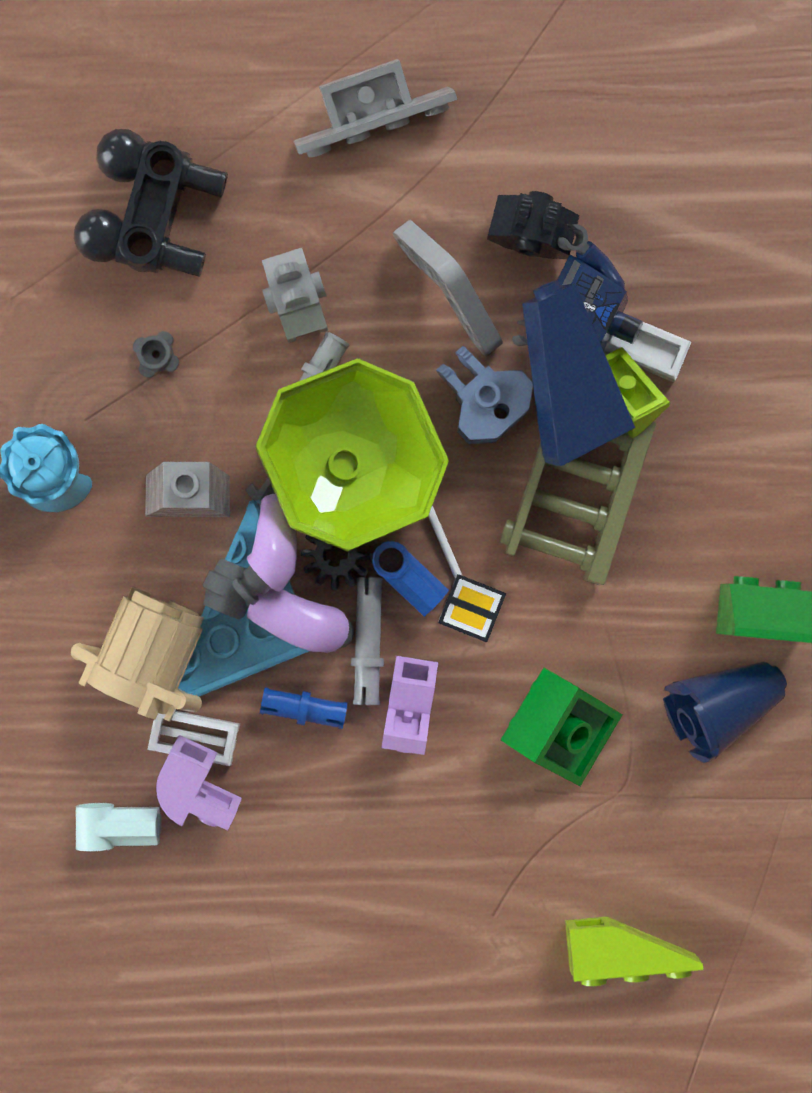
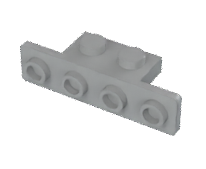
M396 59L319 86L332 127L296 139L294 144L298 154L307 152L308 157L319 156L331 150V143L346 139L348 144L362 141L371 136L369 130L385 125L386 130L402 127L410 122L409 116L423 111L425 116L442 113L449 109V102L457 100L456 92L450 87H445L411 99L400 60Z

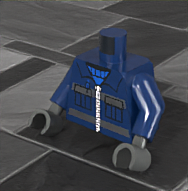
M577 224L567 225L575 233V242L571 245L564 237H559L557 242L563 250L576 251V257L569 255L557 279L559 285L576 284L603 351L611 335L634 344L642 328L643 321L623 313L628 302L624 280L611 260L593 242L588 241V233L583 226ZM517 321V324L525 326V321ZM520 335L512 337L515 345H528L525 337Z

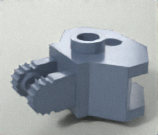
M462 346L455 353L463 366L468 368L475 376L469 384L465 386L456 373L445 364L436 369L444 382L457 395L456 401L461 405L457 433L467 444L495 443L526 415L530 406L533 382L522 370L494 372L489 365L485 368L466 347ZM494 410H504L507 417L505 419L497 418L494 415Z

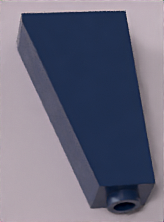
M555 280L533 290L535 298L523 303L522 306L542 455L546 463L563 466L634 429L635 426L576 284L559 285L558 280Z

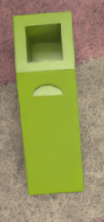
M596 917L565 920L570 972L574 982L581 981V984L584 986H601L607 983V979L621 977L626 982H644L649 980V975L665 973L668 978L680 979L690 977L692 971L703 970V963L695 953L612 918Z

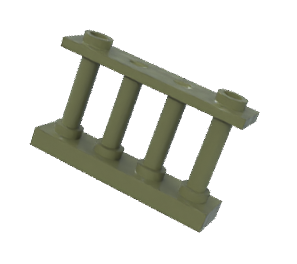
M652 422L641 434L634 438H631L626 432L609 441L619 445L618 450L624 451L620 467L613 465L612 469L579 458L563 466L546 463L542 455L540 442L515 521L507 519L500 539L501 544L507 545L504 554L511 557L515 556L518 545L579 564L580 569L586 571L583 578L584 581L596 585H604L656 423ZM544 465L606 485L605 489L612 491L607 507L600 505L599 509L537 489ZM531 505L592 524L593 529L599 531L594 547L587 545L586 549L523 529Z

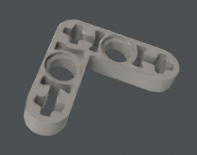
M408 220L392 232L395 240L407 257L441 288L464 330L478 350L487 356L502 345L503 341L469 279L456 260L411 220Z

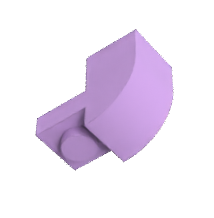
M396 656L381 748L396 750L402 753L425 754L438 662Z
M181 735L176 739L157 779L156 792L159 804L166 815L180 826L183 825L188 813H191L206 825L212 827L219 826L228 831L242 798L205 781L217 752Z

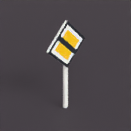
M432 506L428 517L455 578L438 623L488 642L507 593L462 576Z

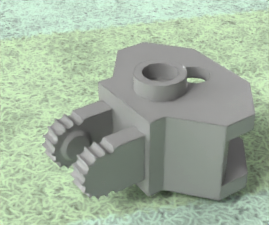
M295 249L262 260L269 287L262 289L269 313L278 312L288 342L296 341V337L320 330V333L328 331L319 298L325 297L326 293L319 271L310 274L303 249Z

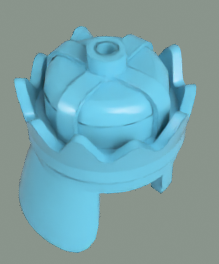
M38 424L31 428L17 427L13 431L12 439L2 445L0 449L2 458L0 478L6 482L8 490L12 495L22 498L27 504L38 510L62 512L71 509L81 503L91 491L92 480L87 475L79 474L78 454L74 445L62 431H57L44 424Z

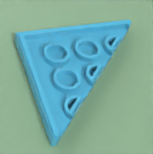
M254 500L249 501L246 513L225 560L244 568L250 565L247 556L252 553L260 515L259 504ZM289 580L283 590L295 595ZM205 606L201 615L204 619L200 626L203 630L178 688L188 694L202 696L309 651L289 644L249 620L247 612L239 620Z

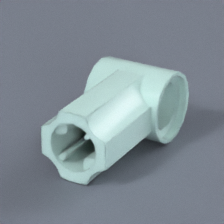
M88 803L76 806V850L103 851L112 849L114 846H151L160 843V807H114V804Z

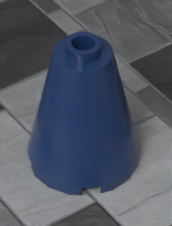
M763 661L675 681L665 686L664 691L670 692V695L664 697L663 702L668 719L679 740L682 741L688 738L695 747L688 752L700 762L706 763L716 759L785 698L787 681L777 666H771Z

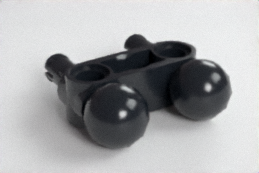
M115 129L105 134L97 146L96 160L99 169L106 177L116 182L134 181L123 221L117 214L105 209H93L79 218L74 228V241L77 249L84 257L94 262H108L115 259L116 262L129 265L130 268L138 272L150 271L158 273L159 270L167 267L200 277L206 258L205 252L170 243V232L182 190L185 191L186 187L222 198L228 173L192 163L193 159L190 158V153L179 150L175 145L167 141H157L154 143L147 141L146 143L139 134L129 129ZM161 160H169L175 164L173 171L167 175L154 173L153 167ZM147 239L153 243L151 251L144 256L132 254L131 246L136 240Z

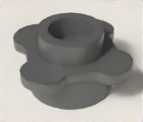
M162 331L157 336L139 337L134 341L133 350L137 353L141 363L139 372L144 377L151 378L156 372L163 370L173 372L178 368L179 359L173 353L172 344L174 339L170 333ZM154 351L160 352L158 358H153L152 354Z

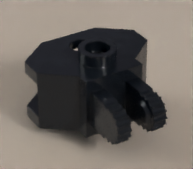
M530 191L529 195L520 193V195H498L487 240L526 256L567 260L571 251L561 249L557 241L559 237H564L571 245L573 244L575 233L567 225L578 224L580 215L561 206L562 203L553 201L554 198L544 192Z

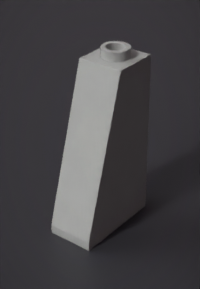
M162 462L146 474L145 517H230V476L210 462Z

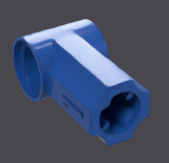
M383 542L373 552L372 563L376 572L424 617L449 592V589L399 542ZM386 548H396L402 554L403 563L394 572H387L379 565V555Z

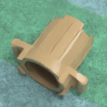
M131 587L128 596H123L101 649L77 643L71 648L72 658L87 664L79 684L85 687L88 683L95 689L115 699L138 707V714L155 720L159 713L166 714L164 719L170 722L176 709L197 712L202 705L201 698L197 695L186 693L179 689L178 686L203 629L200 626L204 617L172 601L165 603L151 598V593Z

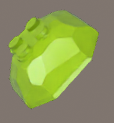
M358 358L279 389L255 446L290 528L345 551L355 549L427 518L449 462L415 383Z

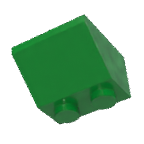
M734 576L733 584H720L716 634L812 643V591L801 590L802 582L776 580L775 588L759 586L760 578Z
M543 667L539 676L531 685L530 691L516 715L509 722L501 741L532 762L581 787L623 714Z

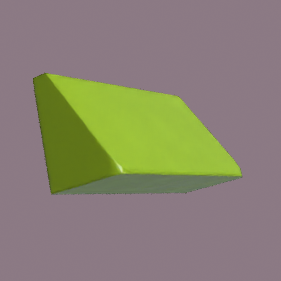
M620 347L605 356L635 428L627 432L631 438H634L670 406V402L625 349Z

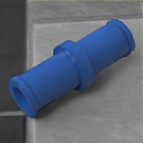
M265 687L259 714L297 720L296 724L304 726L306 721L343 729L347 702L342 703L310 697L311 692L306 691L299 695Z

